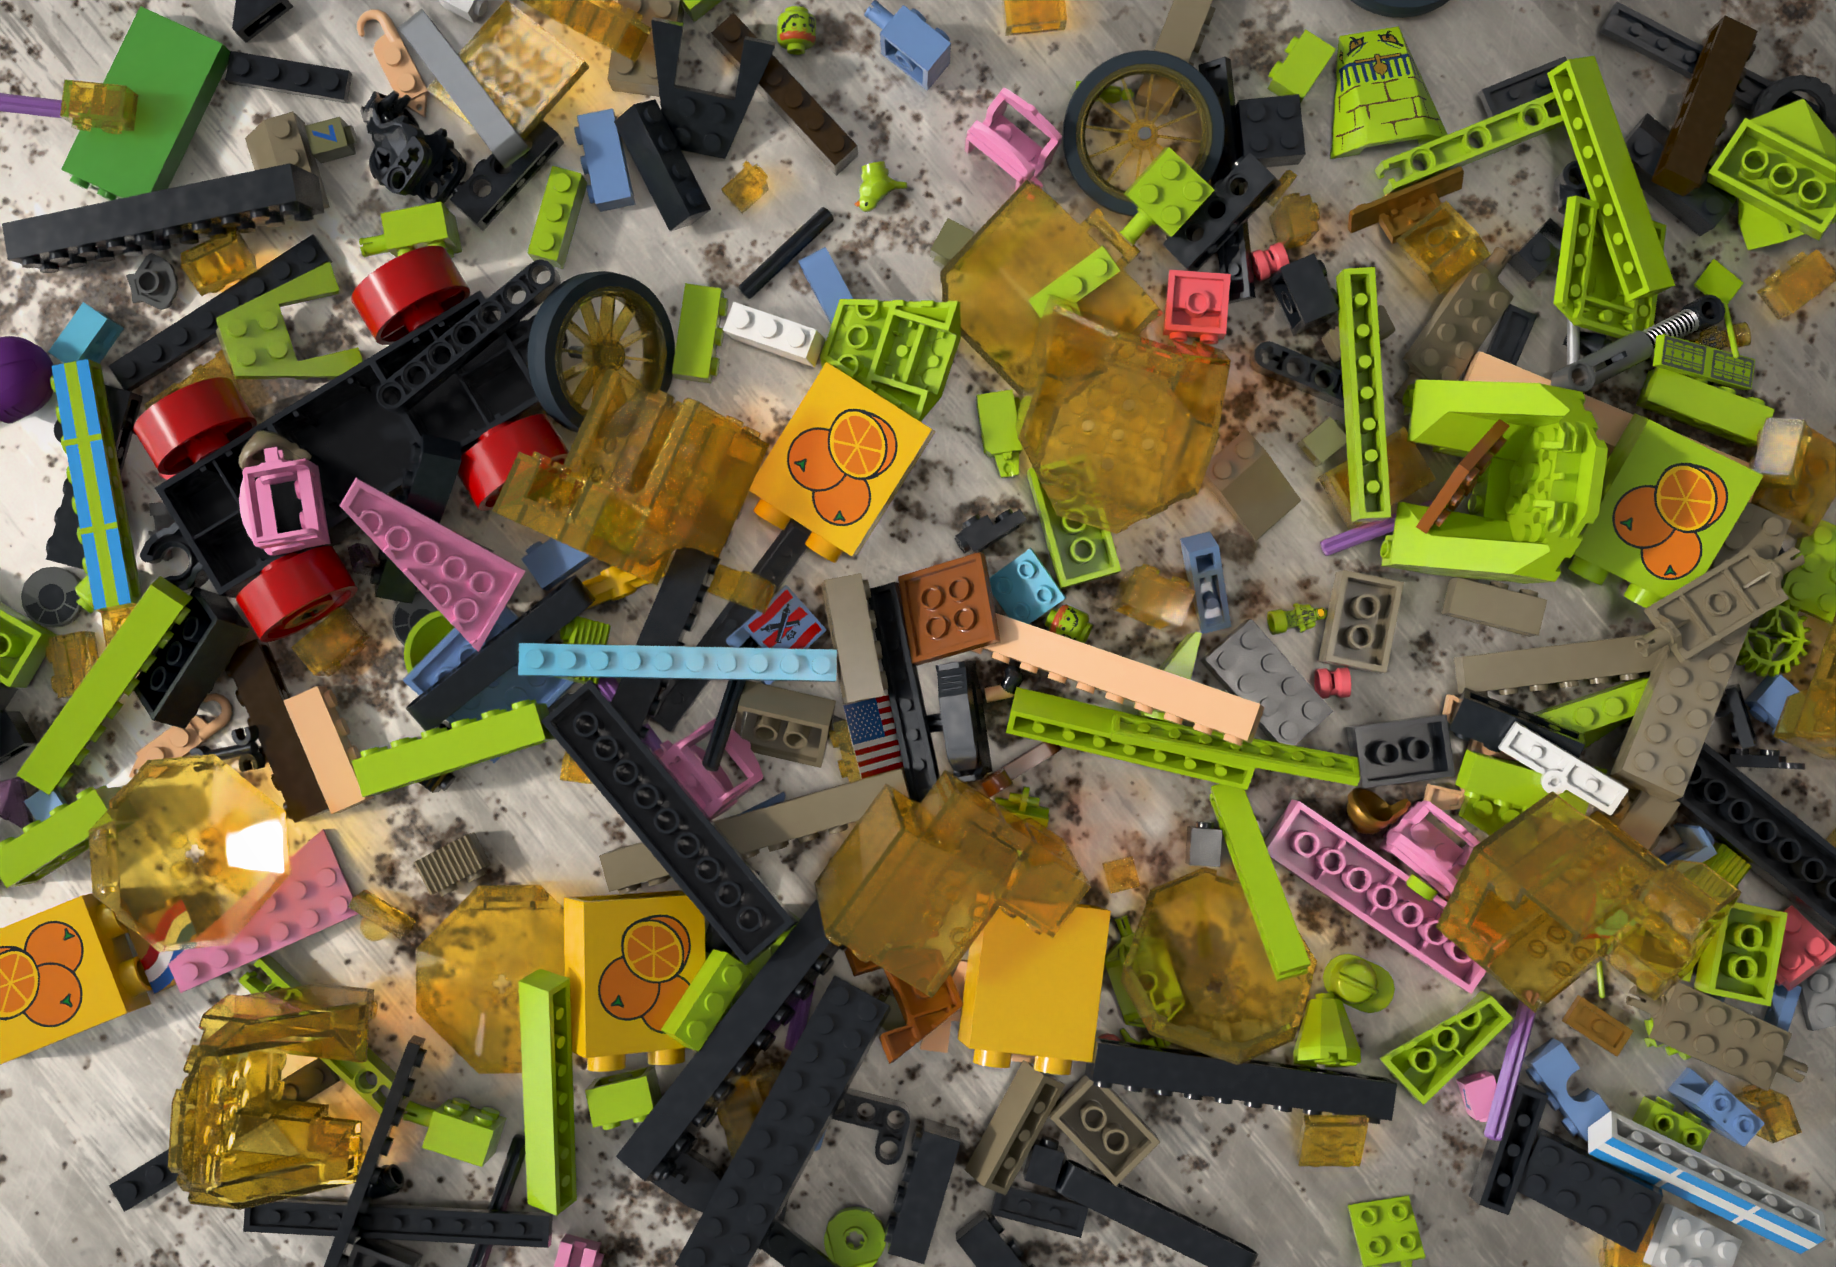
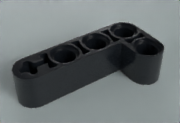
M1270 341L1262 342L1251 353L1249 359L1250 366L1257 373L1344 408L1341 370ZM1264 352L1268 353V359L1270 360L1267 364L1262 362V354ZM1280 358H1283V361L1278 366V369H1276V366L1279 364V362L1277 361ZM1287 363L1297 364L1300 368V375L1292 376L1289 374ZM1317 374L1324 375L1327 378V388L1319 387L1316 384L1315 376Z
M848 1088L843 1097L845 1105L836 1110L832 1119L878 1130L875 1144L876 1158L885 1165L897 1163L903 1154L910 1125V1110L908 1106L899 1100ZM863 1103H869L874 1107L875 1112L871 1116L865 1117L859 1113L858 1107ZM892 1111H900L904 1114L905 1119L902 1123L894 1124L889 1121L888 1115ZM886 1141H892L898 1148L894 1153L886 1154L881 1150L880 1146Z

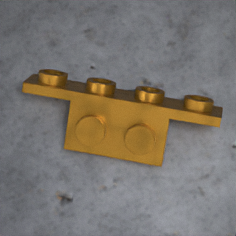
M1459 166L1451 170H1444L1437 176L1424 181H1417L1397 192L1387 193L1382 198L1370 203L1358 205L1349 212L1348 230L1350 233H1353L1379 222L1391 244H1395L1447 223L1449 214L1439 198L1462 189L1463 168Z

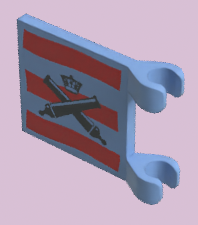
M785 585L740 628L733 632L726 639V643L730 647L739 648L750 636L760 648L807 649L826 629L793 591ZM761 681V682H762L763 684H765V685H766V684H767V685H770V684H772L774 681Z

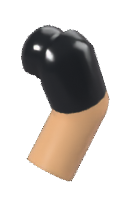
M1015 665L1008 666L1004 670L1005 677L1000 685L984 688L987 703L1011 698L1015 695L1016 687H1020L1023 682V674L1019 667Z

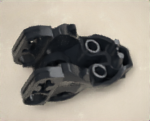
M395 90L388 95L374 91L366 105L362 106L360 110L363 122L367 123L368 134H372V141L375 144L369 159V167L373 178H377L379 184L385 186L392 193L403 196L408 194L412 196L418 195L421 200L429 204L436 202L444 204L463 179L467 168L465 159L454 148V141L447 137V130L440 128L431 135H424L415 118L406 109L411 100L410 96L405 95L398 99L399 93ZM453 162L452 167L454 168V170H453V172L451 173L452 168H451L450 164ZM437 183L438 191L436 196L432 198L431 188Z

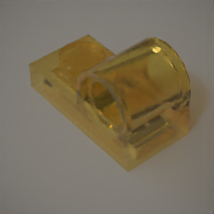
M719 564L708 592L711 595L765 615L776 586L754 573L744 570L740 572Z

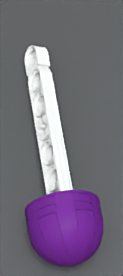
M0 337V421L4 423H14L38 411L50 400L53 394L50 378L53 376L51 367L53 362L40 346L21 337Z

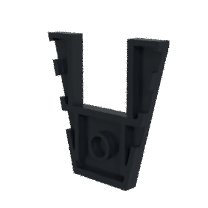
M653 17L651 25L661 111L682 151L726 159L775 49L776 42L745 36L735 97L675 85L684 23Z

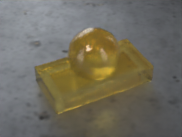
M363 890L353 897L348 905V908L363 916L360 923V931L370 941H380L386 938L389 933L401 939L412 930L416 923L415 919L367 890Z

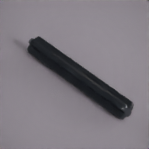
M821 207L739 285L740 292L746 298L751 299L833 222L834 218L831 212L825 207Z

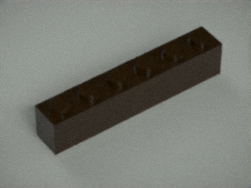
M733 12L711 34L715 46L739 71L745 36L757 37ZM772 54L756 90L837 176L858 157L857 144Z
M1726 15L1709 30L1651 182L1683 197L1694 188L1699 189L1708 174L1705 171L1707 163L1712 160L1717 151L1715 142L1727 125V120H1725L1726 113L1732 108L1737 99V95L1734 94L1736 87L1740 85L1746 75L1747 70L1744 69V66L1756 49V45L1753 43L1758 32L1757 30Z
M254 639L239 646L231 657L225 671L231 679H234L237 687L235 691L236 698L240 705L245 706L249 715V718H247L248 726L256 725L258 728V739L261 743L259 751L265 758V762L270 764L273 772L271 780L274 787L281 791L285 800L283 808L289 819H293L294 823H299L330 811L284 704V700L291 698L268 642Z

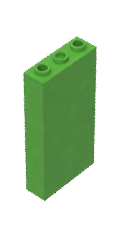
M140 6L61 168L62 171L71 176L69 181L86 190L89 185L99 189L97 194L109 201L116 200V198L121 199L168 189L227 68L230 50L216 40Z

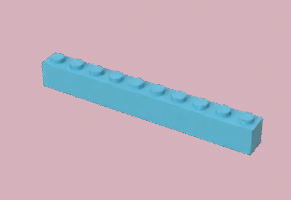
M519 643L518 675L835 682L837 674V650Z

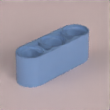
M824 247L799 260L798 263L830 324H832L839 300L853 299L829 252Z

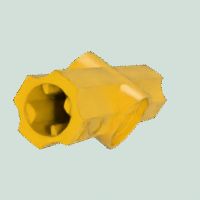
M657 552L627 564L626 562L616 564L601 571V575L583 581L582 583L595 597V601L587 609L609 600L615 601L635 593L637 588L664 578L666 573Z

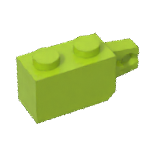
M1013 389L976 395L984 454L990 458H995L1001 478L1019 476V454H1021L1022 445H1027L1025 428L1019 427L1017 415H1022L1020 398L1014 397Z

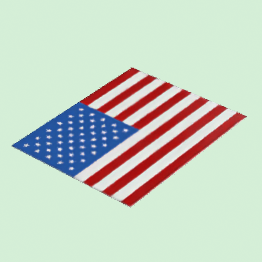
M889 695L843 705L861 779L904 767Z

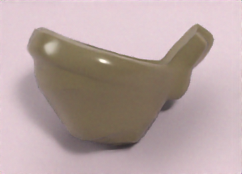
M260 430L253 434L243 447L239 456V465L243 471L246 467L265 463L264 449L278 447V450L282 449L284 460L304 458L310 460L311 455L296 443L288 441L285 437L275 432Z

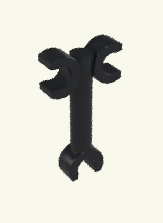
M256 725L232 730V739L237 745L213 750L207 746L191 749L190 754L197 753L201 757V763L193 766L194 770L207 769L216 761L240 757L238 765L241 772L253 770V768L254 770L264 768L266 764L265 758L258 752L259 746L256 742L259 736Z

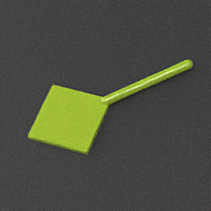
M1713 259L1697 279L1694 286L1705 295H1714L1722 301L1725 308L1724 320L1733 358L1737 359L1740 355L1728 304L1743 285V282Z

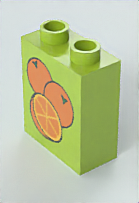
M1634 413L1606 462L1599 515L1593 524L1586 523L1580 532L1583 540L1574 552L1575 557L1568 569L1601 586L1609 573L1631 582L1623 596L1647 608L1707 572L1764 475Z

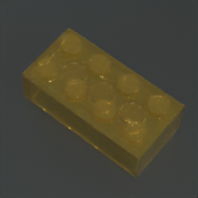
M1143 564L1139 567L1135 566L1122 576L1109 609L1166 632L1181 627L1196 591L1189 588L1190 583L1175 576H1172L1171 579H1166L1159 576V569Z

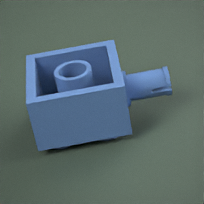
M874 0L871 3L873 8L869 6L864 16L882 29L880 32L881 54L928 91L950 64V38L941 29L935 28L934 30L926 23L925 17L914 8L909 10L903 5L893 15L879 4L877 0Z

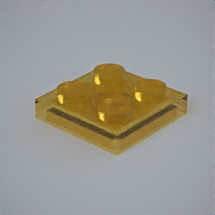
M1303 1115L1297 1151L1298 1166H1360L1368 1129L1366 1115Z

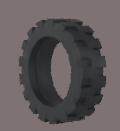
M1806 75L1784 77L1769 84V87L1759 93L1756 103H1753L1751 107L1752 118L1770 112L1778 98L1786 93L1794 91L1806 92L1817 102L1820 119L1833 134V132H1836V94L1832 93L1830 85L1821 82V79Z

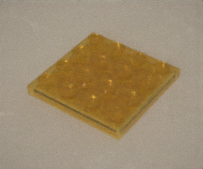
M505 0L458 52L459 57L523 140L526 139L589 69V65L584 59L508 0ZM435 78L426 90L475 130Z

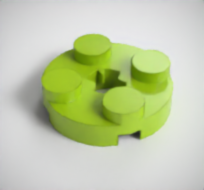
M853 1206L838 1211L828 1221L824 1234V1247L827 1256L834 1264L836 1263L840 1267L874 1266L886 1245V1242H884V1225L880 1218L875 1215L874 1211L869 1208ZM856 1231L857 1234L863 1235L864 1241L860 1240V1246L854 1247L853 1242H847L846 1237H850V1232Z

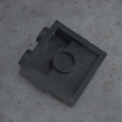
M1010 508L995 518V525H993L988 515L982 518L978 514L963 523V530L955 535L956 538L954 539L963 554L969 552L971 555L983 551L1024 525L1027 519L1021 509L1013 513Z

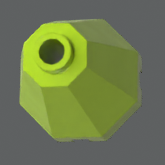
M1315 994V999L1308 1001L1293 1051L1294 1064L1306 1067H1317V1064L1325 1065L1326 1068L1356 1066L1357 1063H1361V1049L1342 1000L1334 999V994Z

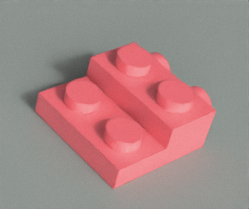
M1169 270L1163 335H1169V340L1173 342H1186L1188 337L1200 338V343L1212 345L1217 344L1218 339L1223 340L1227 328L1231 274Z
M1793 905L1783 911L1788 913L1775 980L1777 986L1783 985L1788 991L1836 957V947Z

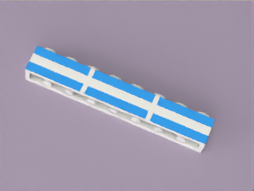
M1610 1111L1588 1127V1154L1794 1252L1802 1254L1827 1239L1822 1211L1624 1116Z

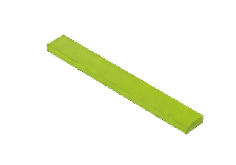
M1114 713L1112 718V742L1358 786L1360 781L1358 757L1255 738L1252 744L1243 741L1242 746L1223 740L1225 734L1217 731L1207 735L1194 730L1190 726Z

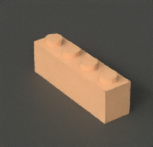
M316 686L284 700L286 709L331 814L341 813L373 799V796L362 797L351 761L361 758L357 747L352 746L347 736L350 734V730L345 719L339 717L336 710L338 701L331 689L328 690L327 686Z

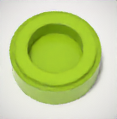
M1413 873L1406 881V885L1428 901H1433L1438 894L1437 890Z

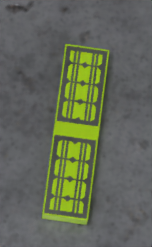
M1663 334L1656 336L1653 366L1740 390L1752 389L1755 359L1741 355L1735 359L1730 352Z

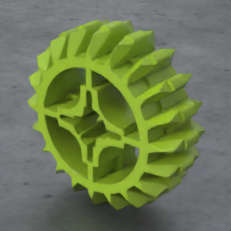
M1787 599L1764 613L1762 618H1759L1757 626L1749 628L1735 664L1738 666L1745 664L1744 671L1748 673L1755 671L1757 676H1766L1768 673L1770 677L1779 675L1780 672H1790V665L1798 666L1801 664L1798 656L1804 657L1808 654L1802 647L1812 642L1805 638V633H1809L1812 629L1803 627L1802 624L1808 617L1805 615L1797 616L1801 607L1797 605L1790 607L1791 600ZM1781 621L1784 624L1786 631L1782 629ZM1765 632L1766 634H1769L1771 637H1776L1777 639H1770L1769 637H1765V635L1758 633ZM1749 640L1752 641L1754 645V651L1749 644ZM1781 643H1785L1783 651L1776 658L1772 659V655L1776 653L1777 647Z

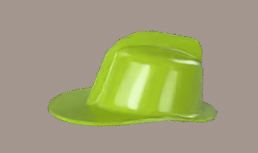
M1343 954L1331 959L1325 967L1323 974L1324 987L1328 993L1334 994L1335 999L1342 1000L1343 1004L1362 1012L1374 1013L1386 1008L1393 999L1395 992L1394 981L1389 972L1377 964L1356 955Z

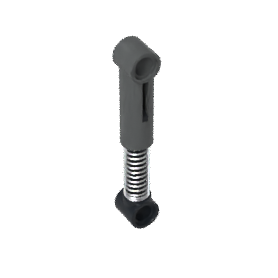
M1714 295L1703 296L1685 305L1681 312L1674 314L1664 321L1644 331H1634L1557 370L1551 378V386L1586 392L1594 386L1649 359L1655 351L1657 335L1665 334L1681 338L1689 333L1700 332L1718 324L1725 315L1724 305ZM1604 361L1606 366L1594 372L1592 367Z

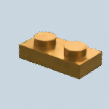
M1577 995L1561 1020L1616 1057H1618L1634 1032L1579 995Z

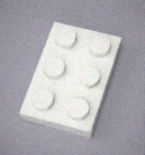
M1665 1203L1643 1262L1653 1267H1733L1742 1240L1673 1205Z

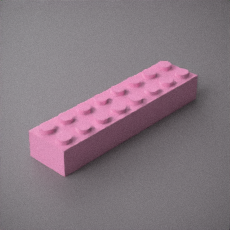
M1291 800L1264 840L1273 861L1470 994L1473 993L1506 943L1438 895H1436L1433 901H1428L1406 885V881L1410 876L1300 801Z

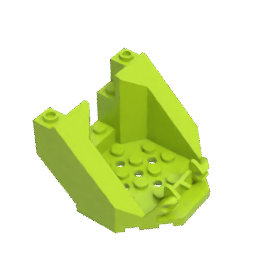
M1416 380L1414 384L1408 385L1402 398V404L1405 406L1403 415L1410 416L1407 441L1433 446V452L1464 458L1499 419L1510 427L1503 435L1507 439L1506 443L1491 459L1492 463L1483 475L1479 476L1476 480L1478 483L1473 488L1472 495L1468 501L1469 514L1450 511L1451 514L1440 528L1434 525L1425 534L1416 526L1429 507L1398 502L1393 535H1387L1381 545V566L1430 575L1509 581L1522 584L1556 582L1561 574V570L1558 567L1564 557L1571 558L1583 540L1580 532L1586 523L1593 524L1599 515L1608 447L1605 441L1598 439L1596 435L1599 427L1592 412L1586 411L1583 406L1586 400L1583 392L1541 383Z

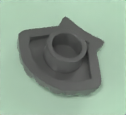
M150 253L145 257L135 274L126 275L131 288L133 303L145 302L160 310L167 309L172 305L179 287L175 269L167 260Z

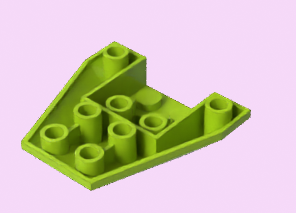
M1803 98L1750 119V121L1836 165V138ZM1738 198V224L1747 250L1785 242L1805 234Z

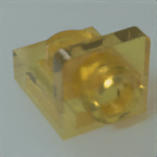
M747 160L742 164L743 169L721 189L722 193L742 214L769 190L766 182L767 174L758 164L752 166Z

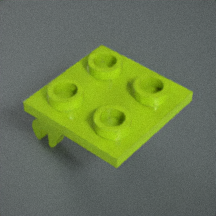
M1409 1195L1348 1205L1363 1267H1382V1264L1400 1262L1401 1267H1412L1413 1260L1425 1259L1426 1256Z

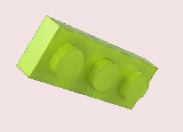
M1103 245L1028 301L1044 324L1047 325L1119 273L1121 269Z

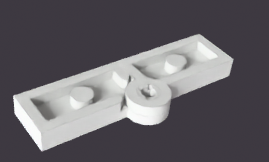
M1517 721L1513 723L1498 746L1499 750L1536 772L1541 773L1540 783L1547 793L1558 795L1568 790L1610 816L1629 790L1623 784Z

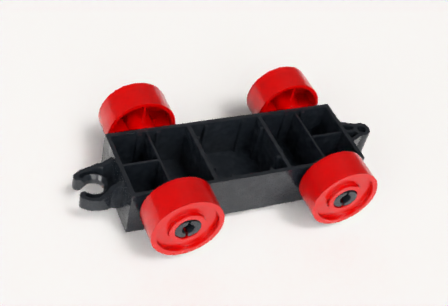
M426 246L404 253L380 266L363 279L352 293L351 301L376 342L389 346L257 425L255 417L230 378L216 377L202 380L162 398L137 419L134 424V432L159 473L164 475L176 474L155 487L175 522L169 528L159 530L145 542L140 553L141 560L157 564L162 561L170 549L175 547L183 549L189 557L187 570L178 576H169L164 579L185 593L192 592L194 587L200 588L210 579L219 596L236 598L237 603L260 641L272 642L295 634L322 620L342 607L357 593L358 587L333 546L358 532L361 528L339 505L355 478L396 499L397 494L402 495L404 491L402 489L405 470L410 471L412 464H410L411 450L413 445L419 446L422 434L461 442L462 462L457 475L480 511L501 507L540 487L563 470L571 461L572 455L548 418L549 414L539 402L531 383L528 369V343L536 315H533L528 320L516 323L408 412L395 414L383 408L377 401L376 395L380 385L487 299L480 290L470 296L468 285L444 247ZM493 311L489 314L488 324H495L500 320V311ZM561 329L558 339L557 356L565 352L568 347L569 339L563 329ZM468 331L463 337V343H472L476 338V332ZM448 350L439 355L438 362L440 365L448 363L451 358V352ZM424 370L415 374V385L425 381L426 372ZM400 390L392 392L389 397L390 405H395L400 401ZM257 431L275 432L285 437L288 441L296 443L311 455L309 461L317 465L319 469L330 544L309 547L276 556L268 555L264 549L253 544L243 525L240 514L239 497L243 471L239 465V456L243 447ZM295 481L270 485L278 534L302 529L299 513L303 511L301 499H298L295 492Z

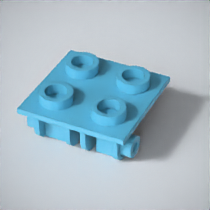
M1032 548L989 578L992 594L1008 617L1026 624H1030L1066 598Z

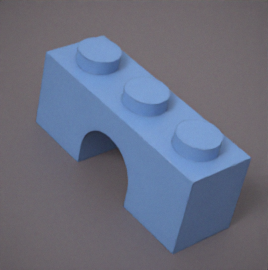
M1551 1038L1524 1057V1062L1529 1067L1525 1071L1534 1084H1541L1546 1091L1549 1106L1554 1111L1558 1109L1563 1115L1564 1119L1561 1123L1569 1134L1573 1137L1577 1135L1588 1141V1127L1609 1113L1610 1109L1600 1095L1589 1088L1579 1095L1569 1096L1566 1088L1567 1081L1580 1067L1564 1044Z

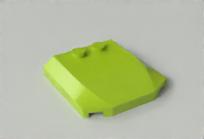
M1577 195L1567 197L1553 304L1574 326L1619 339L1634 331H1644L1654 325L1658 294L1635 301H1626L1597 218L1599 203ZM1653 221L1662 249L1664 250L1667 225Z

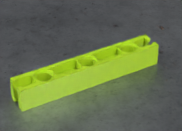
M1554 92L1381 161L1375 168L1378 179L1384 178L1386 171L1400 168L1404 177L1397 182L1394 178L1388 179V184L1383 189L1384 194L1397 192L1417 181H1424L1437 176L1444 170L1465 166L1564 126L1561 113L1556 117L1550 118L1545 108L1549 105H1552V107L1558 105ZM1525 115L1534 119L1535 126L1529 125L1526 122ZM1469 138H1475L1479 142L1480 148L1472 147L1469 143ZM1413 160L1422 162L1424 171L1415 169Z
M1223 784L1211 786L1209 799L1276 981L1279 982L1307 974V967H1310L1311 964L1245 790Z
M267 955L259 958L253 965L256 968L261 967L271 978L272 983L267 986L256 977L258 974L255 971L246 972L238 982L381 1115L387 1099L382 1094L381 1088L386 1086L388 1089H391L396 1073L273 957ZM278 987L285 989L287 993L286 1001H282L277 997ZM322 1029H327L332 1034L331 1043H326L322 1039ZM367 1071H371L377 1076L376 1085H371L366 1080Z

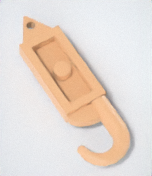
M371 9L365 11L357 21L359 36L363 37L365 35L364 26L366 22L373 19L379 21L385 34L375 42L374 53L392 89L399 93L398 99L405 95L410 96L411 100L407 107L422 117H426L427 96L430 93L392 19L381 10Z
M217 693L208 694L203 702H218L221 705L220 715L210 723H207L200 716H195L185 729L175 726L170 727L135 753L138 757L129 777L152 776L153 778H158L188 756L191 749L200 747L207 742V739L225 727L230 721L232 706L229 700Z

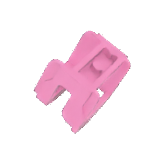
M1003 88L988 107L986 119L983 123L976 120L967 131L965 152L969 154L977 147L1016 180L1014 192L1017 195L1022 193L1032 201L1034 195L1029 192V188L1036 186L1039 190H1042L1043 184L1037 178L1052 162L1054 153L1061 143L1062 135L1033 105L1028 104L1013 92ZM1007 103L1051 138L1044 148H1041L1003 116L1007 109Z
M278 447L264 449L266 462L244 468L240 488V514L243 525L253 544L264 549L271 556L330 544L318 466L305 458L293 461L284 460L283 450H278ZM295 481V492L298 499H301L303 511L299 513L302 529L278 534L270 485Z
M716 719L704 724L674 745L667 740L660 744L661 748L654 751L711 820L729 810L737 802L738 798L763 779L760 765L750 749V742L742 739L732 728L725 750L748 779L733 788L729 777L721 766H719L716 772L705 769L702 765L705 751L695 744L712 732Z
M1424 800L1422 802H1415L1408 808L1406 813L1401 815L1383 835L1385 839L1379 846L1382 851L1398 857L1428 882L1431 887L1437 890L1438 896L1453 905L1456 902L1452 901L1450 894L1453 895L1456 890L1459 893H1465L1460 887L1461 883L1455 878L1457 873L1462 868L1468 870L1474 868L1489 853V850L1469 833L1465 827L1457 823L1431 802ZM1428 812L1432 813L1468 844L1460 848L1424 817Z

